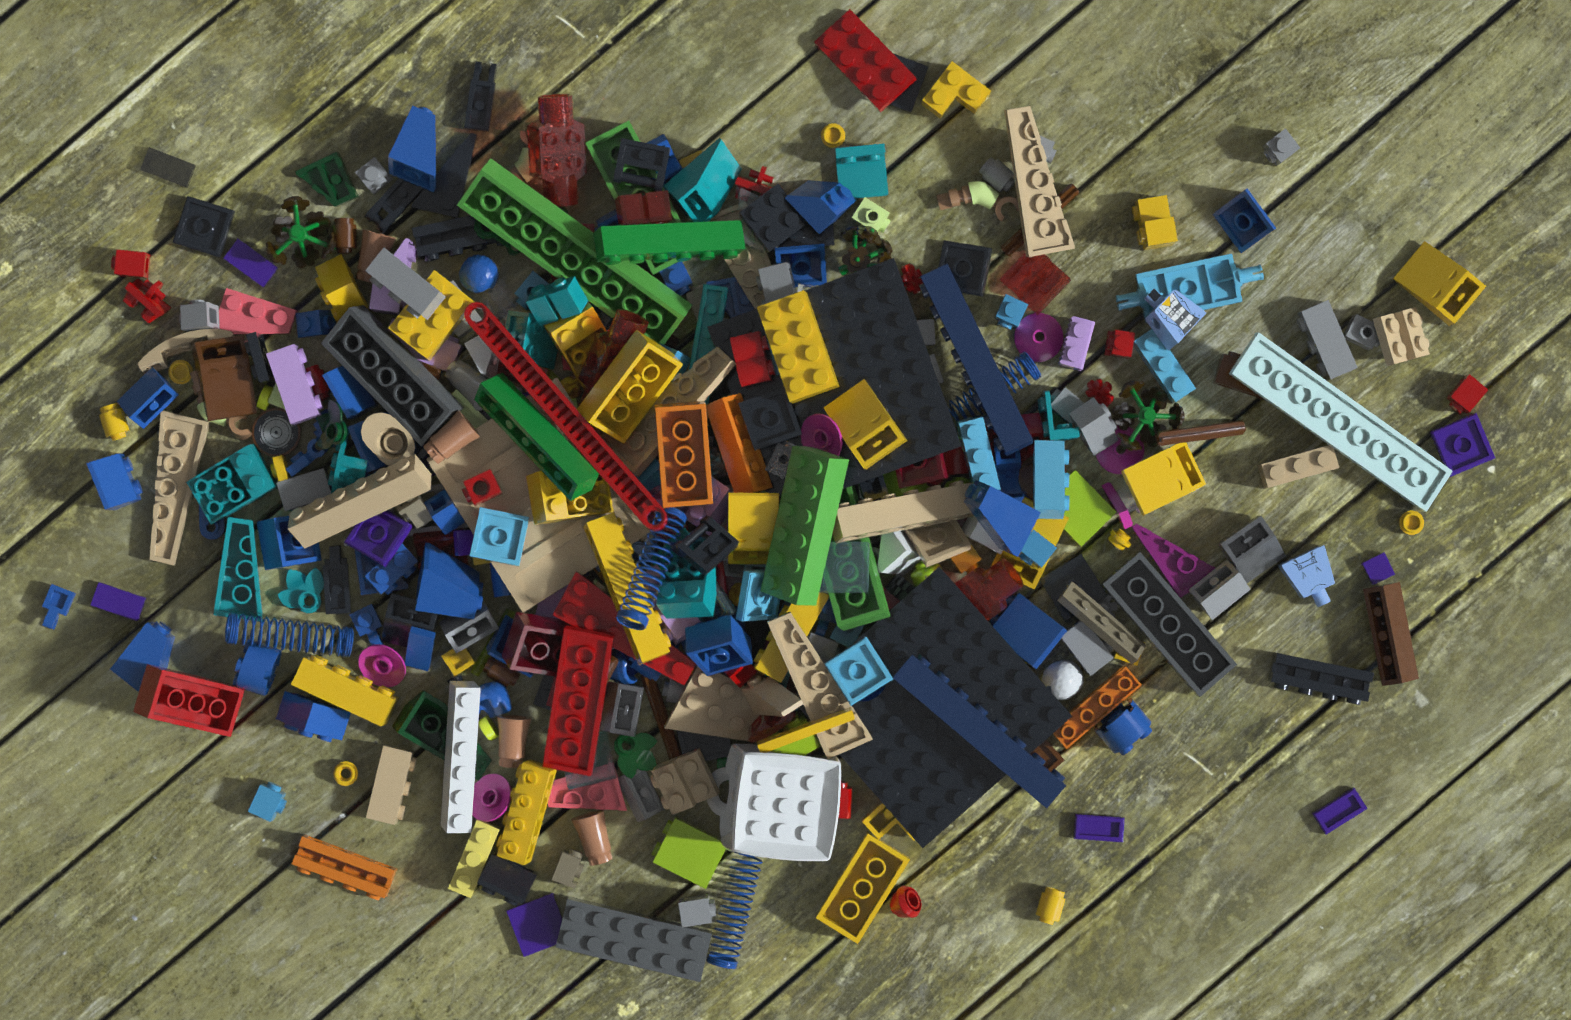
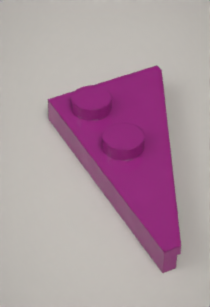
M1138 524L1131 526L1172 589L1180 598L1189 593L1191 587L1215 569L1214 566L1207 564L1175 544L1152 533L1150 530Z

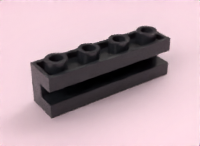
M471 215L412 228L417 246V255L420 259L424 258L425 262L438 260L439 255L448 253L449 257L462 255L463 250L470 248L473 249V252L486 250L487 245L496 243L497 247L504 245L494 238L485 240L478 237L474 231L476 219ZM482 225V229L484 231H490L489 228H487L485 225Z
M1274 652L1268 681L1274 682V688L1288 690L1289 686L1298 687V693L1312 695L1313 691L1323 692V698L1336 700L1337 696L1347 697V703L1361 705V700L1369 701L1370 692L1368 690L1370 682L1373 681L1374 673Z

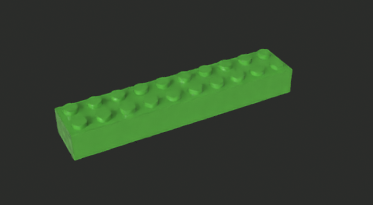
M490 159L480 170L457 204L465 212L556 278L564 277L567 279L575 276L588 301L632 333L638 330L658 344L664 345L692 307L691 303L637 264H630L629 261H621V263L615 265L597 262L592 231L493 159Z

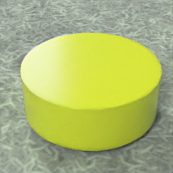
M267 384L264 386L256 407L263 410L268 408L270 404L268 401L274 387Z
M486 715L479 720L480 729L488 740L493 741L499 737L498 729L489 716Z

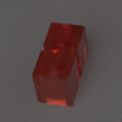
M668 190L648 192L643 196L641 193L621 195L615 199L618 225L664 224L672 220Z

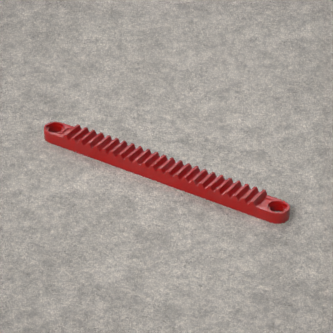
M472 302L464 311V318L469 326L642 524L651 531L663 529L668 521L663 507L483 303ZM475 309H481L484 312L483 319L478 322L471 320V313ZM653 511H657L662 515L660 523L656 525L648 522V515Z

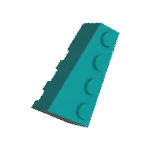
M228 517L213 615L228 617L230 612L238 614V618L241 614H244L246 619L249 615H252L254 620L257 616H260L263 621L254 520Z

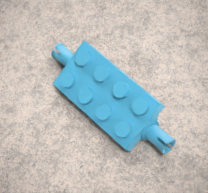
M1227 254L1136 274L1137 291L1116 295V303L1127 301L1117 305L1119 311L1140 306L1145 319L1154 308L1144 298L1155 288L1164 298L1173 290H1177L1201 309L1208 310L1243 302L1240 287L1244 283L1264 280L1263 273L1253 275V273L1262 271L1261 264L1239 269L1234 264L1233 255Z

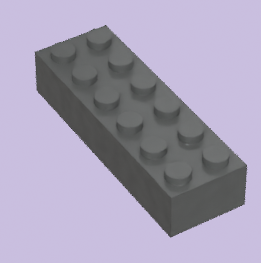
M364 305L349 307L321 343L421 446L427 444L430 438L458 410L461 412L464 408Z
M1141 552L1134 554L1101 583L1105 591L1196 696L1201 697L1237 666L1236 662Z
M569 896L556 948L701 982L712 930L695 926L682 928V924Z

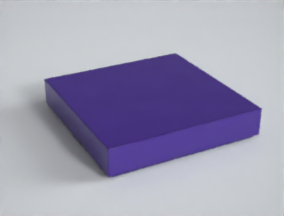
M1477 413L1430 432L1442 463L1453 471L1449 477L1495 459Z
M386 510L356 524L344 543L386 568L413 526Z
M553 893L506 911L523 957L557 944L563 918Z

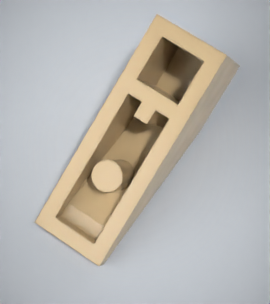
M753 676L747 681V685L741 688L753 713L756 715L784 717L803 705L801 699L771 677Z

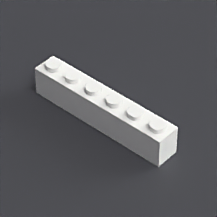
M450 681L441 811V827L446 833H471L480 687L474 681Z

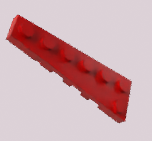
M576 571L554 610L553 616L574 627L615 635L613 648L636 660L624 628L616 619L617 611L612 598ZM673 644L669 647L670 652L666 655L643 663L682 685L686 684L696 665L690 657Z

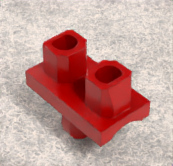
M762 166L760 172L750 170L749 176L756 178L757 182L738 176L735 182L737 185L735 198L748 202L751 190L759 192L760 196L773 188L762 184L763 181L772 184L774 177L765 174L767 167Z
M138 278L133 283L129 282L126 285L125 289L127 292L123 301L132 308L141 302L146 308L140 315L147 323L155 321L171 309L163 301L166 295L160 290L163 287V283L160 280L153 284L148 279L143 283Z

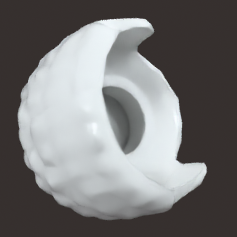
M1060 660L1046 668L1041 681L1045 686H1051L1052 694L1058 700H1067L1081 690L1084 677L1076 663L1069 660Z

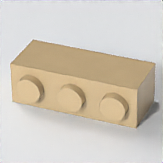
M1330 445L1257 465L1264 489L1339 468L1334 448Z
M390 745L383 746L366 818L393 825L397 824L398 820L403 819L406 806L402 805L403 798L409 795L411 782L408 781L410 772H414L417 758L413 757L415 751Z

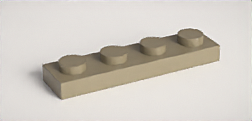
M1074 582L1066 586L1057 600L1131 664H1134L1139 659L1147 646Z

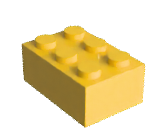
M435 270L426 281L445 295L446 298L427 320L420 315L417 319L406 310L409 306L407 304L388 327V329L429 361L464 319L465 308L474 302Z

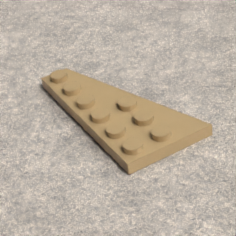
M716 347L694 362L690 370L684 374L678 373L674 376V381L667 385L624 444L600 429H597L596 432L627 468L639 477L658 455L654 405L705 401L736 363L720 348Z
M696 665L664 728L757 742L761 740L759 734L766 725L773 722L777 724L784 720V718L754 714L741 688L729 677L722 673L706 676Z

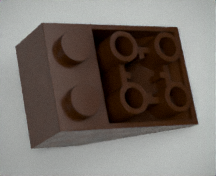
M244 335L194 343L192 355L207 421L257 414L249 356L244 345Z

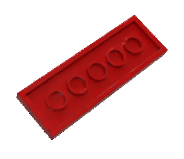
M568 625L564 627L542 767L586 776L592 775L615 635Z

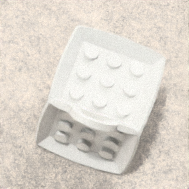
M733 744L727 757L726 767L719 768L712 773L718 788L723 781L729 780L727 804L720 800L719 795L707 799L711 810L720 816V835L724 848L731 852L771 859L828 861L833 850L840 807L841 762L837 756L827 759L825 753L812 751L805 756L779 754L771 751L760 753L757 744Z

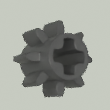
M716 446L709 449L711 476L717 475L719 479L727 476L728 473L719 448Z

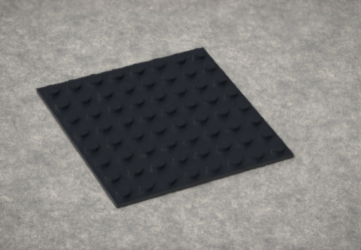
M889 259L805 290L840 387L796 403H791L800 430L804 421L809 416L814 414L828 416L824 407L865 379L908 440L868 469H863L842 438V449L839 456L849 459L843 489L961 447L895 259ZM757 309L707 327L714 347L720 348L734 362L730 338L756 331H761L762 336L766 335ZM766 350L767 358L771 360L770 350ZM736 365L725 377L731 395L741 393L743 401L784 388L781 376H776V372L772 375L771 381L741 387ZM801 435L760 449L773 488L765 491L767 493H779V505L792 446H803Z
M940 567L889 611L891 617L877 621L852 644L854 645L867 637L892 677L895 676L911 655L915 657L919 654L931 663L928 668L935 674L939 670L950 679L947 683L954 690L957 687L961 688L969 695L967 698L968 702L973 706L976 703L981 705L989 712L986 717L992 722L996 719L1008 728L1005 733L1012 739L1015 735L1027 745L1024 749L1029 753L1033 752L1072 717L1067 709ZM894 678L852 705L873 740L840 755L922 848L1007 775ZM797 692L795 696L801 699L799 693ZM804 705L798 707L809 719Z

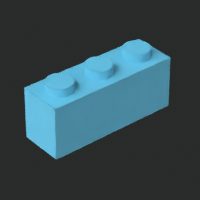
M1152 329L1134 341L1133 347L1163 391L1167 393L1172 404L1196 389L1172 352L1165 348Z
M979 415L955 421L970 482L974 483L977 480L1000 490L983 417Z
M1034 441L1033 508L1041 512L1038 519H1063L1064 512L1069 511V496H1065V488H1069V473H1065V465H1069V450H1065V441Z

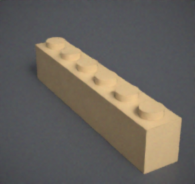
M416 454L408 458H402L397 463L387 468H381L368 477L360 478L355 483L339 488L323 498H317L302 508H296L289 513L288 530L305 549L431 490V473Z
M957 481L949 484V487L941 488V485H935L927 488V491L920 493L918 489L907 491L904 493V496L896 497L895 494H889L881 497V500L878 501L867 498L858 501L857 505L850 506L848 502L839 504L833 529L835 544L973 517L974 515L964 503L966 499L965 492L972 483L964 484L963 481Z

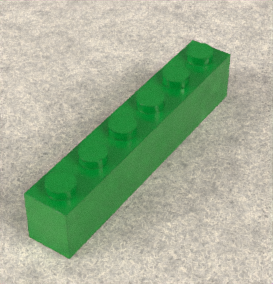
M742 220L600 226L593 233L597 262H606V265L619 264L621 261L638 264L644 262V260L653 259L654 263H661L672 258H676L678 262L691 260L693 257H700L702 261L714 259L715 256H723V259H734L745 250Z
M503 373L480 383L474 400L570 501L593 489L599 473Z

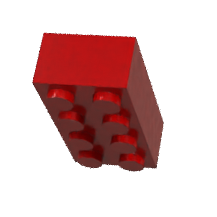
M147 664L133 712L149 719L231 737L245 690L230 683Z

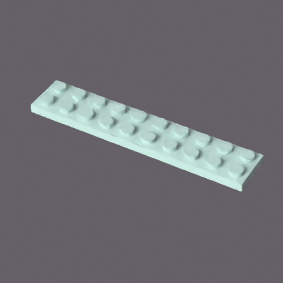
M1259 332L1254 334L1229 373L1423 512H1427L1453 472Z

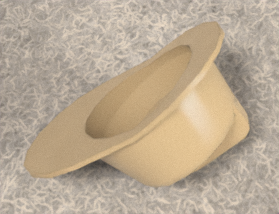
M374 413L363 422L361 429L362 440L386 465L391 466L402 458L414 455V439L390 414Z

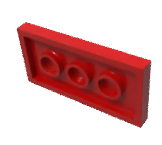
M851 9L814 41L819 50L880 113L916 81V77Z

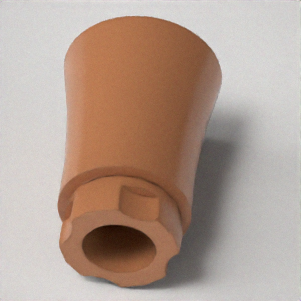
M363 229L362 245L357 265L359 270L356 279L372 283L369 281L371 275L365 270L383 248L389 252L391 251L396 240L395 237Z
M458 410L423 447L432 459L439 464L445 458L449 459L461 448L481 436L468 419Z
M520 715L497 716L499 766L518 768L524 762L527 735L531 722L530 717Z
M604 810L591 811L571 819L583 846L585 857H588L590 866L603 864L613 859L610 852L611 845L608 838Z

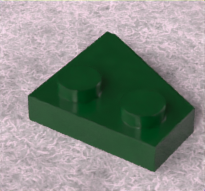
M334 152L295 171L298 177L305 180L334 207H339L359 197L339 152Z

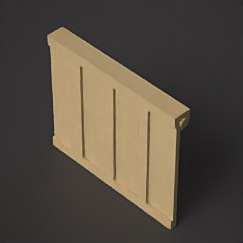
M556 377L551 380L576 408L559 379ZM528 395L526 398L577 449L531 395ZM490 419L476 428L481 437L461 448L449 459L445 458L439 464L431 456L426 460L473 534L475 533L480 507L530 518L520 566L491 561L519 608L524 613L567 586L576 571L584 575L598 566L583 526L586 522L607 514L534 525L526 476L541 470L493 419ZM491 469L503 494L477 506L472 501L468 503L462 492V489L466 488L463 481ZM479 482L474 487L476 495H483L487 491V484L484 482ZM610 487L613 510L616 518L620 517L624 525L622 533L625 540H629L631 545L640 540H646L647 533L650 530L642 524Z

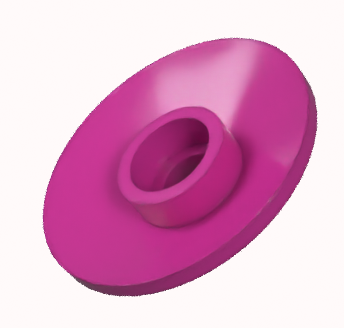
M1034 313L1020 321L1019 326L1015 330L1014 342L1020 354L1025 351L1033 362H1044L1053 358L1060 351L1063 344V331L1057 320L1050 315ZM1041 332L1044 335L1043 341H1037L1035 334Z
M824 414L809 416L801 428L802 445L814 447L839 456L842 449V435L837 424Z
M1116 425L1118 429L1115 431L1116 436L1118 433H1125L1131 436L1134 429L1129 427L1127 430L1123 431L1119 429L1118 425ZM1139 434L1135 439L1142 446V450L1130 451L1125 449L1123 454H1118L1116 447L1121 445V439L1117 436V442L1096 455L1099 464L1110 473L1122 474V470L1142 461L1144 443L1141 442Z
M380 644L370 645L359 656L360 671L364 677L373 680V684L377 686L394 687L405 677L406 666L404 660L394 649Z
M488 774L474 784L472 815L476 819L490 822L499 818L507 810L511 801V786L506 778L499 774Z

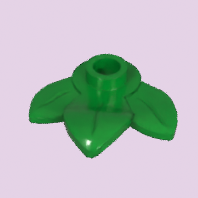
M639 733L634 737L619 735L614 741V750L618 755L617 765L619 770L630 779L635 776L637 769L642 771L653 770L657 764L650 749L655 746L657 740L648 733ZM622 743H628L630 749L624 750L621 746Z

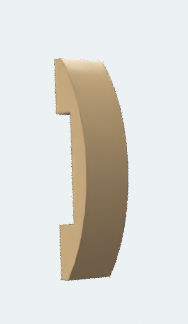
M201 329L186 332L172 337L153 348L138 362V366L144 374L152 367L156 371L169 368L167 358L193 350L195 342L233 337L234 334L232 331L222 329Z

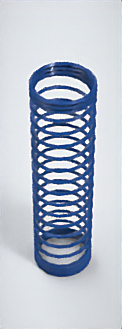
M1025 351L1019 354V357H1015L1016 365L1012 361H1008L1010 370L1002 365L1003 374L1001 373V375L1015 394L1017 392L1004 368L1021 389L1023 387L1016 377L1011 364L1026 383L1030 385L1017 359L1035 381L1041 378V373ZM969 387V393L971 397L964 391L962 392L964 401L959 396L955 397L958 406L952 400H949V405L951 408V410L949 409V412L956 421H959L960 419L958 418L952 404L956 407V409L960 412L964 419H967V416L963 411L959 403V400L967 408L970 414L973 417H975V414L972 411L965 397L966 395L977 408L972 397V391L975 393L972 387ZM980 407L977 408L980 414L983 415V412L980 409Z
M668 507L663 509L665 512L681 519L668 517L665 526L678 532L679 535L670 534L663 530H650L647 533L648 539L644 541L645 546L641 548L640 560L636 562L637 567L633 569L634 575L631 576V582L628 583L629 589L625 591L626 596L623 597V603L620 605L621 610L618 611L616 616L617 621L634 630L646 629L649 621L646 615L652 614L649 608L654 607L652 601L657 600L655 594L660 592L657 587L662 586V582L659 579L665 578L662 572L668 571L665 565H669L670 560L668 558L673 557V554L670 552L673 551L672 549L659 546L652 540L661 541L671 546L675 543L662 539L655 534L660 533L678 541L676 537L681 536L679 530L684 529L683 525H685L687 516L677 508ZM657 511L655 512L656 518L652 520L653 525H656L654 523L656 519L659 522L662 519L661 513ZM652 533L656 538H649V535ZM650 541L653 545H647L646 542ZM649 547L664 550L668 552L671 556L661 555L651 550ZM647 548L650 552H644V549ZM646 554L661 557L667 560L668 563L656 561ZM644 555L648 559H641V556ZM641 562V563H643L646 567H644V566H640V567H639V566H638V563ZM645 562L658 564L664 567L665 570L653 568ZM639 569L644 574H636V570ZM642 569L655 571L661 574L663 577H656L650 575ZM636 576L641 581H633V577ZM639 576L652 578L658 581L660 584L650 583L640 578ZM633 583L638 588H631L630 585ZM636 583L649 585L655 588L657 592L642 588ZM634 590L648 593L652 595L655 599L644 597L636 593ZM628 591H631L635 595H628ZM631 597L645 600L651 603L652 606L641 604ZM628 598L632 602H625V599ZM626 605L631 610L622 609V606ZM629 605L642 607L648 610L649 613L640 612ZM623 616L639 621L640 623L632 622L624 618Z
M230 612L227 617L225 628V642L227 644H237L239 623L243 616L242 646H244L246 641L247 624L251 617L250 647L253 645L255 624L259 618L258 648L261 646L262 629L267 619L266 649L269 647L270 629L275 620L274 650L277 648L278 629L283 621L282 651L285 648L286 630L289 622H291L292 627L289 641L290 652L293 649L294 630L297 623H299L300 629L297 652H300L302 630L305 624L308 631L305 641V653L309 650L310 631L313 625L315 626L313 654L317 650L318 631L321 626L323 628L320 648L321 655L324 654L328 627L331 629L328 655L331 656L336 628L339 631L336 656L340 655L342 658H348L352 651L354 638L352 627L344 626L340 630L338 625L333 629L330 624L325 628L321 623L317 628L314 622L309 627L308 622H304L301 626L299 620L293 624L291 619L285 623L283 618L277 622V619L274 617L270 622L268 617H265L262 621L260 616H257L254 620L252 615H249L246 619L244 614H241L238 618V614Z
M742 853L737 854L750 857L759 862L732 858V861L749 865L758 870L730 866V868L755 877L728 874V876L744 880L753 885L726 881V884L743 888L752 893L724 889V891L742 896L750 901L722 897L724 900L741 904L747 908H737L722 904L720 906L746 916L730 915L722 912L718 914L736 919L745 924L716 920V922L735 927L743 932L714 928L717 931L734 935L740 939L712 936L739 947L711 943V946L729 950L737 955L708 951L710 954L707 955L706 960L709 964L727 969H737L738 961L732 957L740 956L735 950L741 949L742 946L736 942L744 941V939L738 934L746 933L739 926L748 925L742 919L749 918V915L743 911L751 910V907L745 903L753 902V899L746 895L755 894L749 888L757 887V884L751 880H757L759 877L752 872L761 871L759 867L753 864L763 863L759 858Z

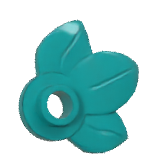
M317 568L312 569L307 576L297 570H288L286 576L288 589L278 594L280 601L286 607L299 608L304 613L316 612L322 602L320 596L324 588L322 573ZM308 596H311L314 600L311 606L305 603V599Z

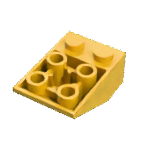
M1425 241L1393 278V280L1448 326L1455 324L1486 287L1468 270Z
M587 302L580 314L562 319L558 313V321L543 325L584 391L597 383L619 353L589 302Z
M865 379L824 407L828 416L839 427L842 438L863 469H868L908 441Z
M1178 443L1121 471L1142 516L1206 485L1187 443Z
M542 471L526 476L534 525L614 512L610 487L600 475H598L591 491L572 501Z
M728 493V532L739 541L738 547L728 555V564L767 563L779 509V493Z
M1024 496L1022 503L1033 508V500ZM1064 515L1063 519H1037L1033 529L1056 546L1069 517ZM1002 551L1001 554H996L990 569L1035 590L1049 559L1040 569L1034 563L1029 566L1019 556L1016 557Z

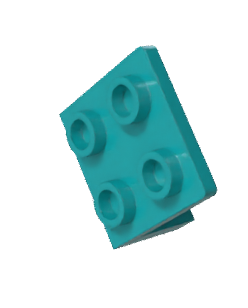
M885 143L835 148L838 182L848 188L855 199L888 195Z
M508 310L505 326L507 331L538 366L554 369L558 349L544 326L538 325L532 313Z
M1044 391L1041 397L1037 399L1038 411L1043 413L1044 422L1041 423L1043 437H1046V440L1067 441L1079 438V427L1073 428L1072 423L1060 424L1054 430L1050 391Z
M349 430L345 441L340 445L336 444L335 451H339V453L333 454L331 468L335 469V471L330 472L328 485L332 486L331 493L339 488L355 483L360 478H365L368 460L346 456Z

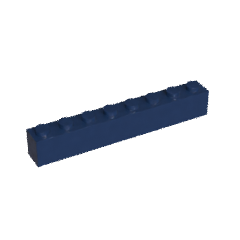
M948 264L920 276L922 284L919 285V288L924 298L929 297L933 304L929 308L934 319H940L943 325L940 331L945 342L951 341L954 349L950 352L956 364L961 362L965 370L961 372V375L966 385H972L975 391L972 397L977 408L982 406L986 414L983 416L988 430L993 428L997 436L993 438V441L998 451H1004L1005 455L1008 456L1033 444V439Z
M919 654L917 657L911 655L893 678L1039 803L1048 808L1066 787V784L1063 782L1065 777L1055 768L1052 771L1044 766L1046 761L1036 752L1032 755L1024 749L1027 745L1016 735L1013 739L1005 732L1008 728L997 719L994 722L988 719L986 715L989 712L981 705L976 703L973 706L968 702L967 698L969 695L961 688L957 687L954 690L947 683L950 679L938 670L935 674L928 668L931 663Z

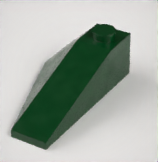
M422 690L404 706L392 727L398 734L445 761L448 707L443 701ZM478 743L475 779L479 781L492 760Z

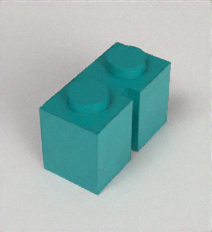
M575 276L567 279L562 277L545 286L544 284L537 285L531 290V294L526 300V304L539 326L558 321L559 316L557 312L562 319L580 314L588 302Z

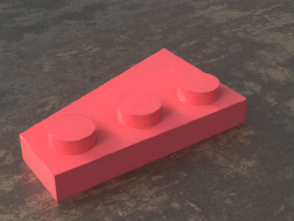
M226 288L219 308V328L232 331L234 335H244L253 332L261 335L290 334L298 311Z
M614 763L594 768L591 776L573 774L555 779L548 800V806L553 808L627 811Z

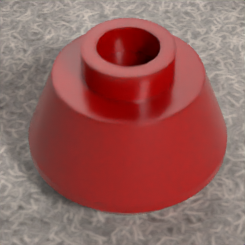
M905 885L899 887L890 899L892 913L900 918H915L919 915L922 903L916 890Z

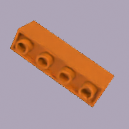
M741 393L723 397L707 404L706 412L734 493H760L761 491L773 488L761 451H754L738 403L743 402Z
M1122 666L1071 709L1069 713L1072 717L1057 729L1053 735L1065 749H1068L1142 686V684L1126 666Z
M306 834L301 837L298 852L292 862V865L297 866V871L308 875L311 872L320 874L321 880L329 883H334V880L344 883L343 888L354 892L357 889L366 891V896L375 900L388 896L397 868Z

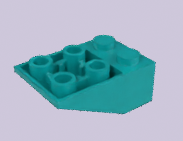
M719 138L668 181L664 187L691 222H708L718 214L742 168L722 139Z
M255 444L245 446L186 482L210 524L227 517L278 488L276 478L274 479L269 466Z
M709 536L700 537L689 548L694 550ZM667 539V541L676 542L675 539ZM666 543L665 548L672 549V546ZM670 551L673 557L668 558L670 564L665 565L668 571L662 572L665 578L660 579L662 586H659L660 592L657 595V607L666 619L713 616L717 595L716 569L713 568L704 576L683 557H679L673 551ZM664 552L665 556H671L668 552Z

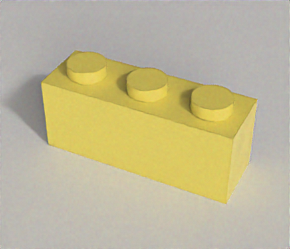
M477 819L448 889L469 898L474 895L478 886L477 882L486 867L502 827Z

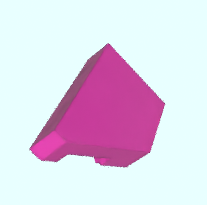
M1107 482L1101 485L1124 529L1133 526L1128 509L1112 484Z

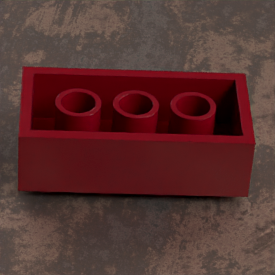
M516 612L502 657L510 670L556 677L564 627L572 625L558 618Z

